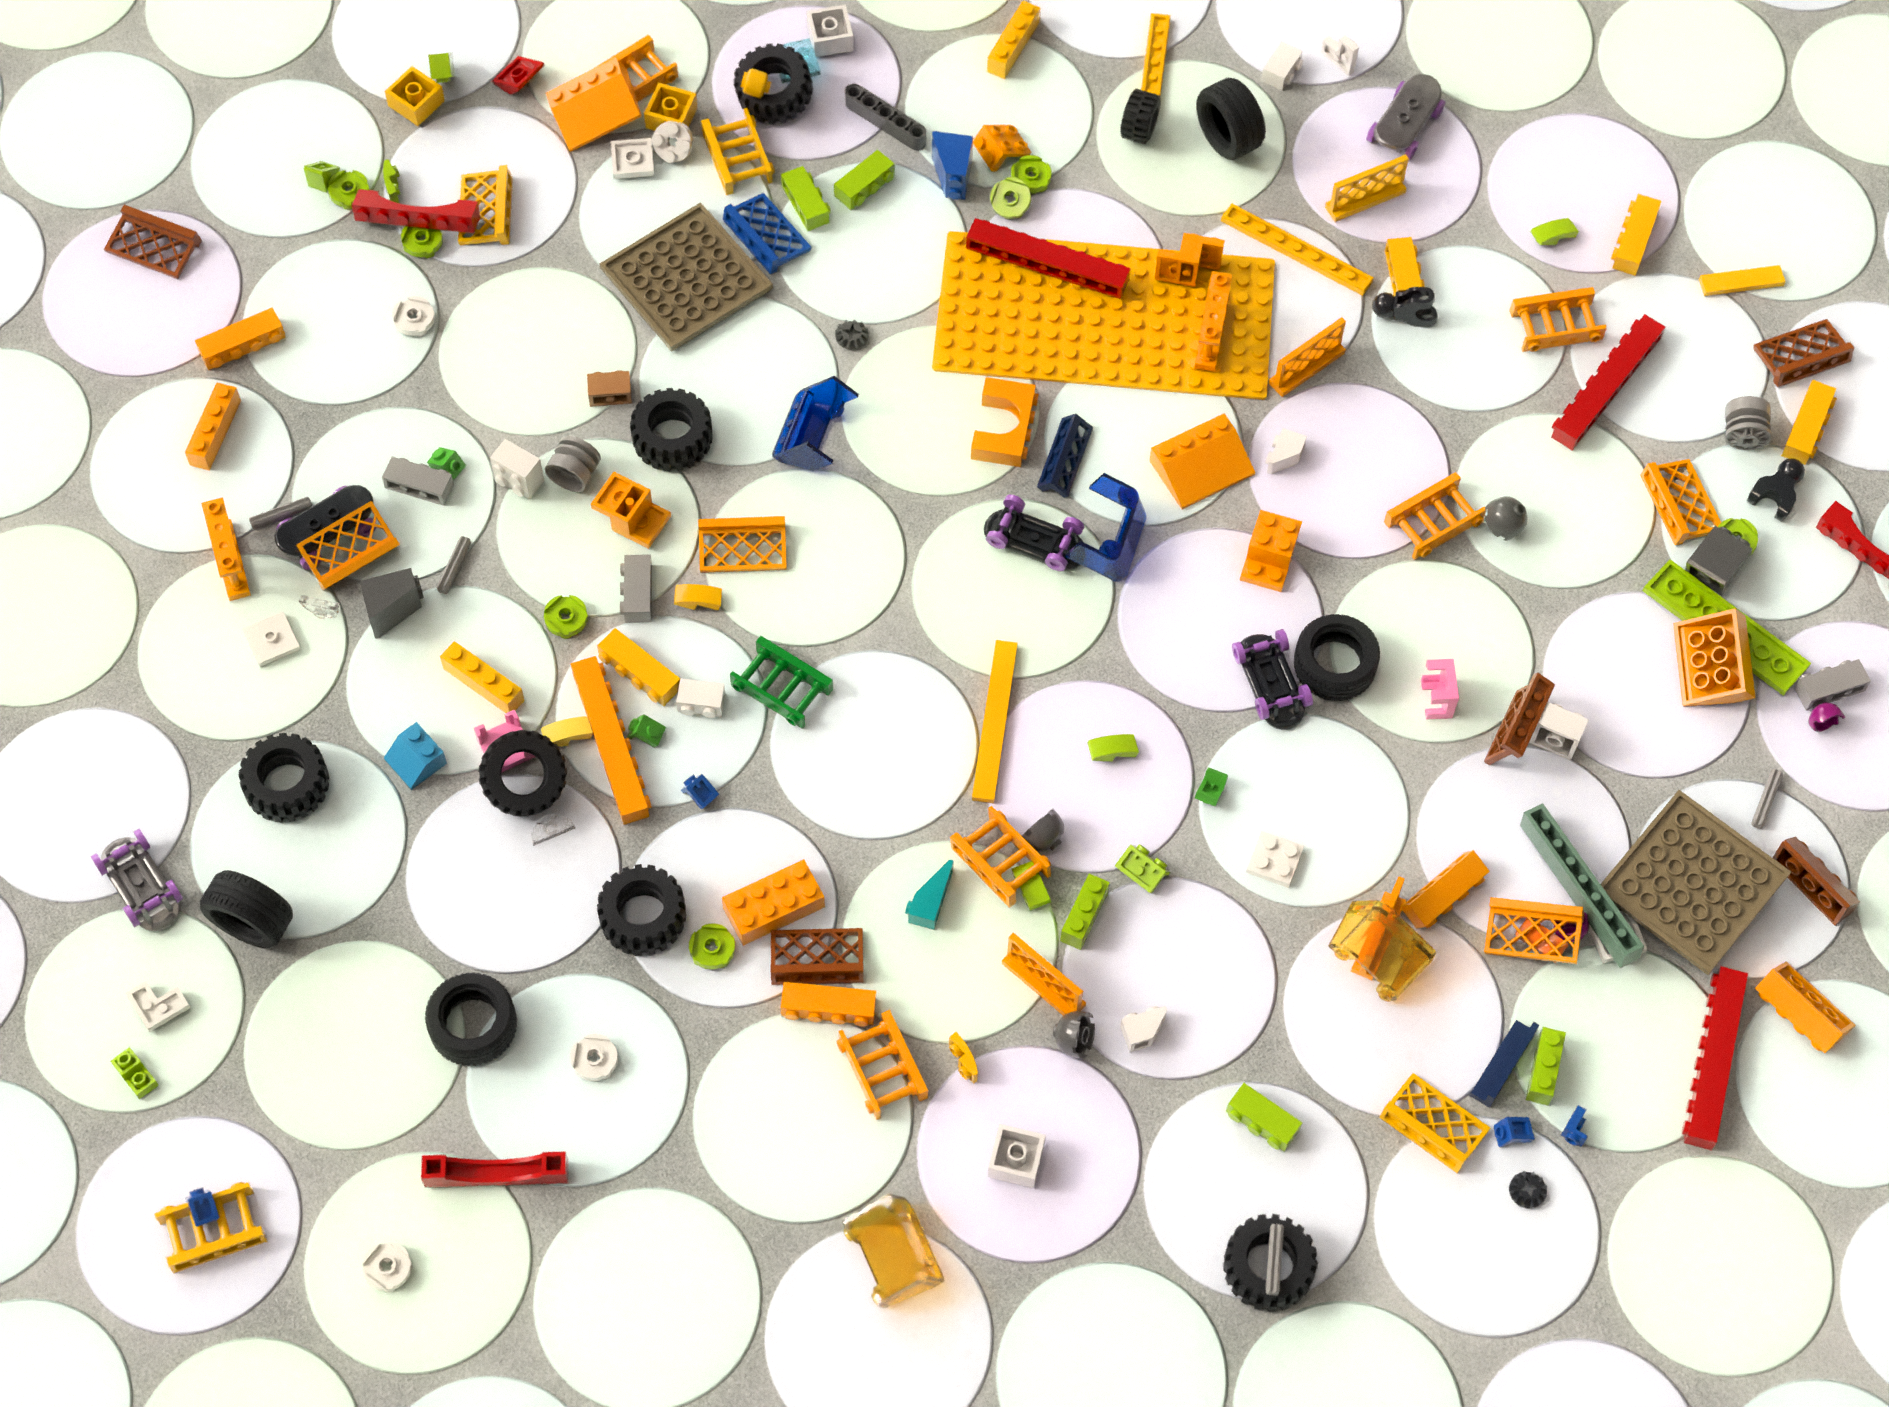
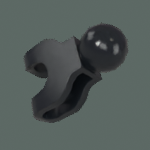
M1411 287L1404 292H1396L1395 296L1387 292L1380 293L1372 302V309L1380 318L1386 319L1394 315L1395 320L1405 321L1415 327H1430L1438 320L1437 311L1432 306L1435 301V294L1428 287ZM1423 296H1428L1425 300L1420 299ZM1422 315H1431L1432 317L1423 318Z
M1794 458L1785 459L1780 463L1778 471L1774 475L1759 478L1746 500L1752 505H1756L1764 498L1774 500L1778 506L1774 518L1781 522L1789 515L1796 502L1795 484L1799 483L1805 475L1804 465Z

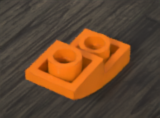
M1526 918L1519 928L1520 931L1523 932L1532 923ZM1538 925L1544 934L1550 931L1543 925ZM1536 928L1525 935L1531 944L1542 937ZM1556 934L1548 937L1554 947L1564 941ZM1546 940L1535 947L1539 954H1546L1552 950ZM1568 943L1558 950L1561 955L1569 946Z

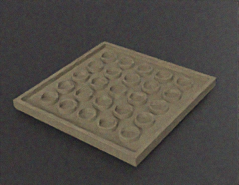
M701 202L599 263L600 269L671 352L773 289L771 281Z
M1678 790L1602 881L1601 886L1617 908L1705 974L1709 975L1788 878L1791 871L1681 790Z

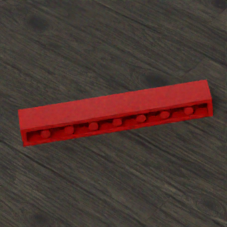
M975 218L966 236V249L1118 299L1122 298L1129 281L1130 268L1123 264H1116L1101 257L1097 258L1083 251H1076L1064 245H1057L1045 239L1030 236L1024 232L1011 230L1006 226L990 223L987 220Z
M1646 314L1640 320L1636 319L1630 328V333H1625L1620 339L1619 347H1614L1610 351L1607 362L1602 361L1597 369L1598 373L1595 376H1590L1586 382L1587 387L1584 390L1580 389L1574 398L1575 402L1573 404L1569 403L1563 411L1564 416L1562 418L1558 417L1551 427L1554 429L1551 438L1573 451L1661 340L1666 326Z
M1721 966L1717 973L1712 974L1710 986L1713 987L1712 994L1709 993L1706 1001V1007L1709 1008L1708 1015L1705 1014L1702 1022V1028H1705L1704 1036H1700L1698 1049H1701L1700 1057H1696L1694 1070L1697 1071L1696 1078L1693 1077L1690 1085V1091L1693 1092L1692 1099L1688 1100L1686 1106V1113H1689L1688 1121H1684L1681 1134L1685 1135V1144L1712 1150L1717 1143L1748 973Z

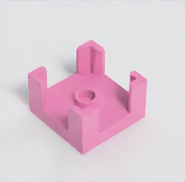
M1454 659L1427 660L1426 667L1428 670H1441V672L1436 675H1423L1421 677V687L1423 690L1433 689L1431 691V704H1442V708L1425 709L1426 719L1453 718L1459 700Z
M515 710L505 714V723L486 731L484 724L474 728L476 739L483 753L492 742L502 735L512 731L523 730ZM527 752L512 754L504 762L501 773L536 756Z

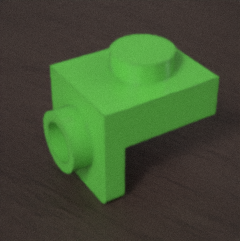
M442 447L435 450L427 461L430 468L446 470L452 474L453 480L466 466L455 450Z
M643 714L638 718L632 719L628 726L630 731L627 738L633 739L637 737L655 748L659 745L666 727Z
M1208 767L1204 779L1196 792L1195 799L1205 804L1216 806L1224 791L1228 775Z

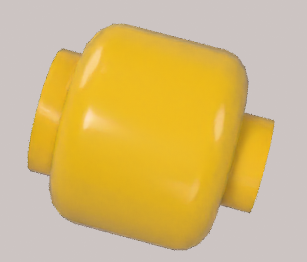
M751 68L748 72H744L740 87L743 88L744 94L762 98L764 93L768 94L771 82L768 81V74L766 72Z

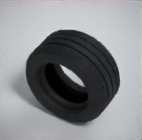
M1224 78L1201 90L1196 100L1198 121L1206 139L1219 155L1226 159L1235 160L1261 147L1266 135L1264 117L1256 98L1244 83L1235 78Z
M1331 614L1316 618V620L1311 621V623L1305 626L1298 638L1294 654L1296 676L1302 685H1308L1311 693L1325 700L1343 701L1357 697L1362 692H1365L1374 680L1380 660L1379 642L1374 632L1354 617L1343 614ZM1326 642H1340L1348 645L1356 652L1360 664L1356 669L1348 673H1333L1318 664L1314 657V651L1318 646Z
M230 870L217 873L200 900V910L212 924L234 938L260 948H271L277 945L293 918L291 905L280 894L252 877Z
M472 972L471 974L462 973L459 976L455 975V977L445 980L444 983L440 984V987L438 986L433 991V995L430 996V1000L427 1002L425 1023L432 1044L444 1058L458 1065L476 1066L493 1061V1059L498 1058V1056L503 1054L502 1052L507 1050L506 1048L510 1046L515 1037L517 1015L511 995L503 984L489 975ZM468 1000H482L489 1003L496 1010V1019L491 1029L482 1036L473 1039H462L452 1035L446 1028L447 1018L451 1011L460 1003Z

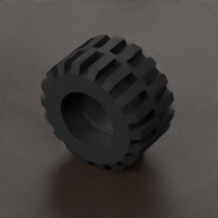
M1134 89L1128 98L1120 126L1121 138L1141 144H1146L1150 140L1160 111V95Z

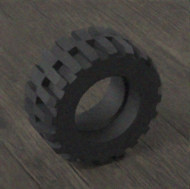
M772 43L766 44V47H756L754 52L749 51L745 54L746 58H742L739 61V68L735 69V78L733 79L735 91L742 109L747 108L749 114L754 115L758 122L765 123V121H768L769 124H775V122L780 121L781 124L785 123L789 118L791 120L796 118L798 112L802 113L806 109L805 104L808 105L810 103V95L813 94V82L808 64L799 52H795L794 48L790 46L785 48L784 44H777V46H773ZM751 68L766 72L768 75L779 73L791 78L789 85L783 91L770 95L764 94L762 98L746 95L743 92V88L740 87L744 72H748Z
M666 388L667 390L665 391L659 389L654 391L653 395H646L643 402L639 401L636 405V410H633L631 414L630 429L633 447H635L638 457H642V461L647 465L651 463L652 468L658 470L664 468V471L670 472L671 469L681 471L683 467L687 466L690 468L694 466L695 461L700 462L704 458V454H707L710 450V444L713 440L710 411L705 406V402L701 398L697 399L696 394L692 392L686 393L684 389L680 388L678 390ZM669 420L682 421L691 427L685 435L676 439H663L653 433V430L659 424Z
M512 731L497 738L488 746L479 765V784L483 789L485 798L487 797L490 804L501 810V812L519 817L536 815L550 808L559 799L566 785L567 768H565L564 755H561L557 744L550 741L551 739L546 735L543 736L536 731ZM518 752H527L536 756L544 769V778L540 787L526 795L510 791L505 786L501 775L506 759Z
M279 733L277 737H274L273 734L266 736L267 740L263 742L259 740L255 743L256 747L254 749H248L246 752L247 758H242L240 763L242 769L239 770L238 777L246 801L256 814H262V817L267 820L274 818L275 822L282 823L283 819H288L289 822L296 821L295 818L299 816L303 819L308 816L307 812L310 810L314 812L318 808L317 803L324 801L326 797L324 792H327L329 789L328 780L330 778L324 758L319 748L306 737L301 739L300 735L294 733L291 736H287V733ZM296 765L305 770L302 779L290 789L275 791L264 786L269 773L279 766Z
M635 864L633 869H629L627 866L622 868V873L618 874L615 872L610 876L611 882L605 881L602 886L603 892H599L597 913L603 934L607 940L611 941L612 946L616 949L621 946L622 952L630 954L633 951L635 956H642L643 952L653 955L656 954L655 950L660 949L664 951L668 948L667 943L673 944L678 939L677 933H682L684 929L683 923L686 922V906L682 888L680 885H677V880L673 875L668 876L667 871L662 868L657 871L654 865L648 864L647 868H644L642 864ZM637 896H651L663 904V911L659 917L650 923L642 925L627 922L621 917L620 911L627 901Z
M1266 1214L1258 1215L1257 1220H1254L1252 1217L1245 1220L1244 1225H1239L1235 1229L1234 1234L1231 1235L1224 1255L1223 1272H1226L1225 1280L1227 1285H1232L1231 1292L1235 1297L1240 1295L1242 1297L1241 1302L1245 1305H1248L1249 1302L1255 1304L1254 1309L1261 1311L1262 1307H1267L1268 1312H1275L1278 1307L1281 1310H1285L1290 1307V1304L1296 1305L1300 1302L1302 1296H1305L1311 1287L1318 1265L1316 1260L1317 1250L1316 1247H1312L1313 1239L1310 1234L1305 1236L1303 1233L1305 1228L1300 1224L1294 1226L1292 1224L1293 1219L1286 1217V1220L1279 1219L1280 1215L1272 1214L1271 1218H1267ZM1272 1224L1284 1226L1282 1249L1289 1255L1293 1264L1291 1274L1287 1278L1280 1280V1290L1277 1296L1266 1294V1280L1254 1274L1248 1264V1255L1253 1248L1269 1244L1270 1227Z

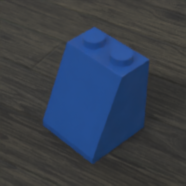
M938 131L932 132V161L944 195L947 198L955 200L966 199L973 157V136Z

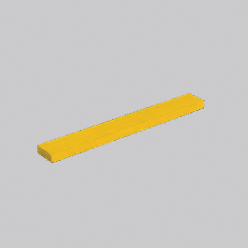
M1231 203L1221 217V222L1362 296L1374 280V277Z
M996 640L972 793L973 801L994 803L1017 642Z

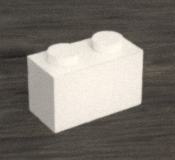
M1281 41L1264 66L1261 81L1282 91L1286 84H1291L1295 71L1301 69L1303 51Z
M680 679L676 701L677 711L684 715L699 714L708 718L722 717L725 699L724 683Z

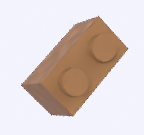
M617 370L615 372L587 374L590 407L632 404L629 371Z

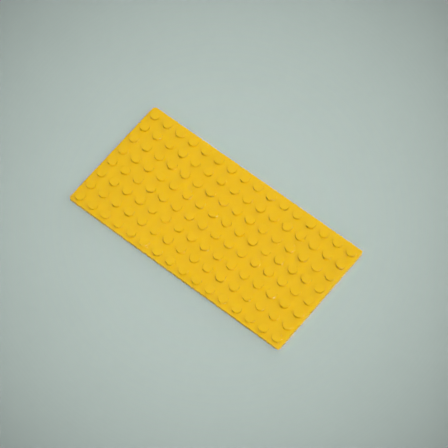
M949 231L947 233L932 362L933 371L1258 400L1266 399L1275 267L1273 259L1223 254L1220 271L1199 267L1196 285L1192 287L1154 280L1159 249L1045 239L1048 242L1064 245L1076 251H1083L1088 255L1097 258L1101 257L1107 261L1123 264L1130 268L1128 284L1122 298L1118 299L966 249V236L968 232ZM1212 271L1232 274L1215 372L1194 368Z

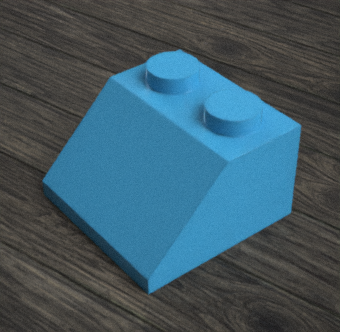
M417 722L397 736L384 757V760L411 790L447 764L442 749Z

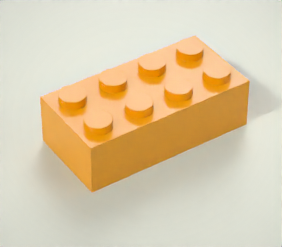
M803 859L722 897V904L729 921L744 946L771 933V930H778L825 908V897Z

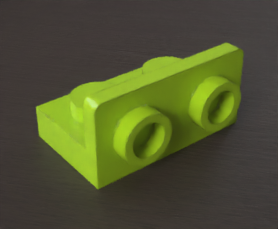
M1130 844L1115 864V867L1152 894L1164 876L1169 875L1170 871L1166 869L1168 865L1159 858L1155 860L1148 855L1150 851L1141 844H1138V846Z

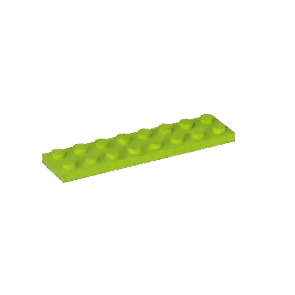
M1671 559L1667 561L1642 590L1682 621L1736 608ZM1745 615L1752 673L1784 696L1810 667L1811 663Z

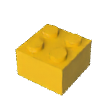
M413 66L385 90L388 107L417 126L445 101L442 86Z
M658 83L644 112L645 128L655 131L658 126L667 121L681 122L689 128L698 108L696 93Z

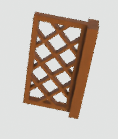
M124 204L120 211L122 216L110 236L104 251L178 279L195 246L199 248L202 242L198 233ZM126 222L133 224L134 230L123 233L122 228ZM146 230L151 231L152 237L141 240L139 233ZM136 234L139 242L127 245L125 238ZM163 237L169 238L170 244L159 247L158 239ZM123 240L125 247L118 250L112 248L115 242ZM154 241L157 249L146 252L143 245ZM181 244L188 245L185 252L177 253L176 246ZM141 246L143 254L136 257L131 256L130 250ZM173 248L175 255L164 259L162 252ZM159 253L161 261L154 264L150 263L148 257ZM177 260L178 266L175 272L168 270L166 264Z
M1828 319L1761 341L1753 346L1754 351L1774 376L1773 382L1777 387L1851 362L1855 348L1851 342L1846 343ZM1825 327L1829 333L1827 335L1816 332V330ZM1807 335L1811 336V339L1807 341L1798 338V336ZM1814 337L1826 340L1824 345L1812 341ZM1787 341L1793 344L1792 347L1780 345V342ZM1830 341L1837 343L1839 346L1830 347L1827 344ZM1795 344L1806 346L1807 350L1795 349ZM1768 347L1775 350L1771 354L1764 352L1762 349ZM1810 348H1814L1821 350L1822 352L1814 354L1810 353L1809 350ZM1777 350L1789 353L1788 358L1776 355ZM1792 354L1804 357L1800 360L1790 359ZM1773 360L1785 363V365L1776 368Z
M1537 672L1533 674L1528 685L1516 691L1484 760L1486 764H1493L1511 754L1517 758L1523 756L1554 689L1555 684Z
M863 928L771 930V985H783L784 982L802 984L864 983ZM825 936H832L835 939L829 947L821 941ZM848 936H858V941L852 946L844 939ZM785 937L790 942L782 948L776 943V938ZM802 937H809L813 940L806 947L798 942ZM816 944L824 949L818 956L809 951ZM839 944L848 949L841 956L833 951ZM793 945L801 950L795 957L787 952ZM828 953L836 959L833 963L825 964L822 961ZM853 953L859 958V963H848L844 959ZM806 954L813 961L809 964H801L798 960ZM781 955H784L790 961L786 965H776V960Z

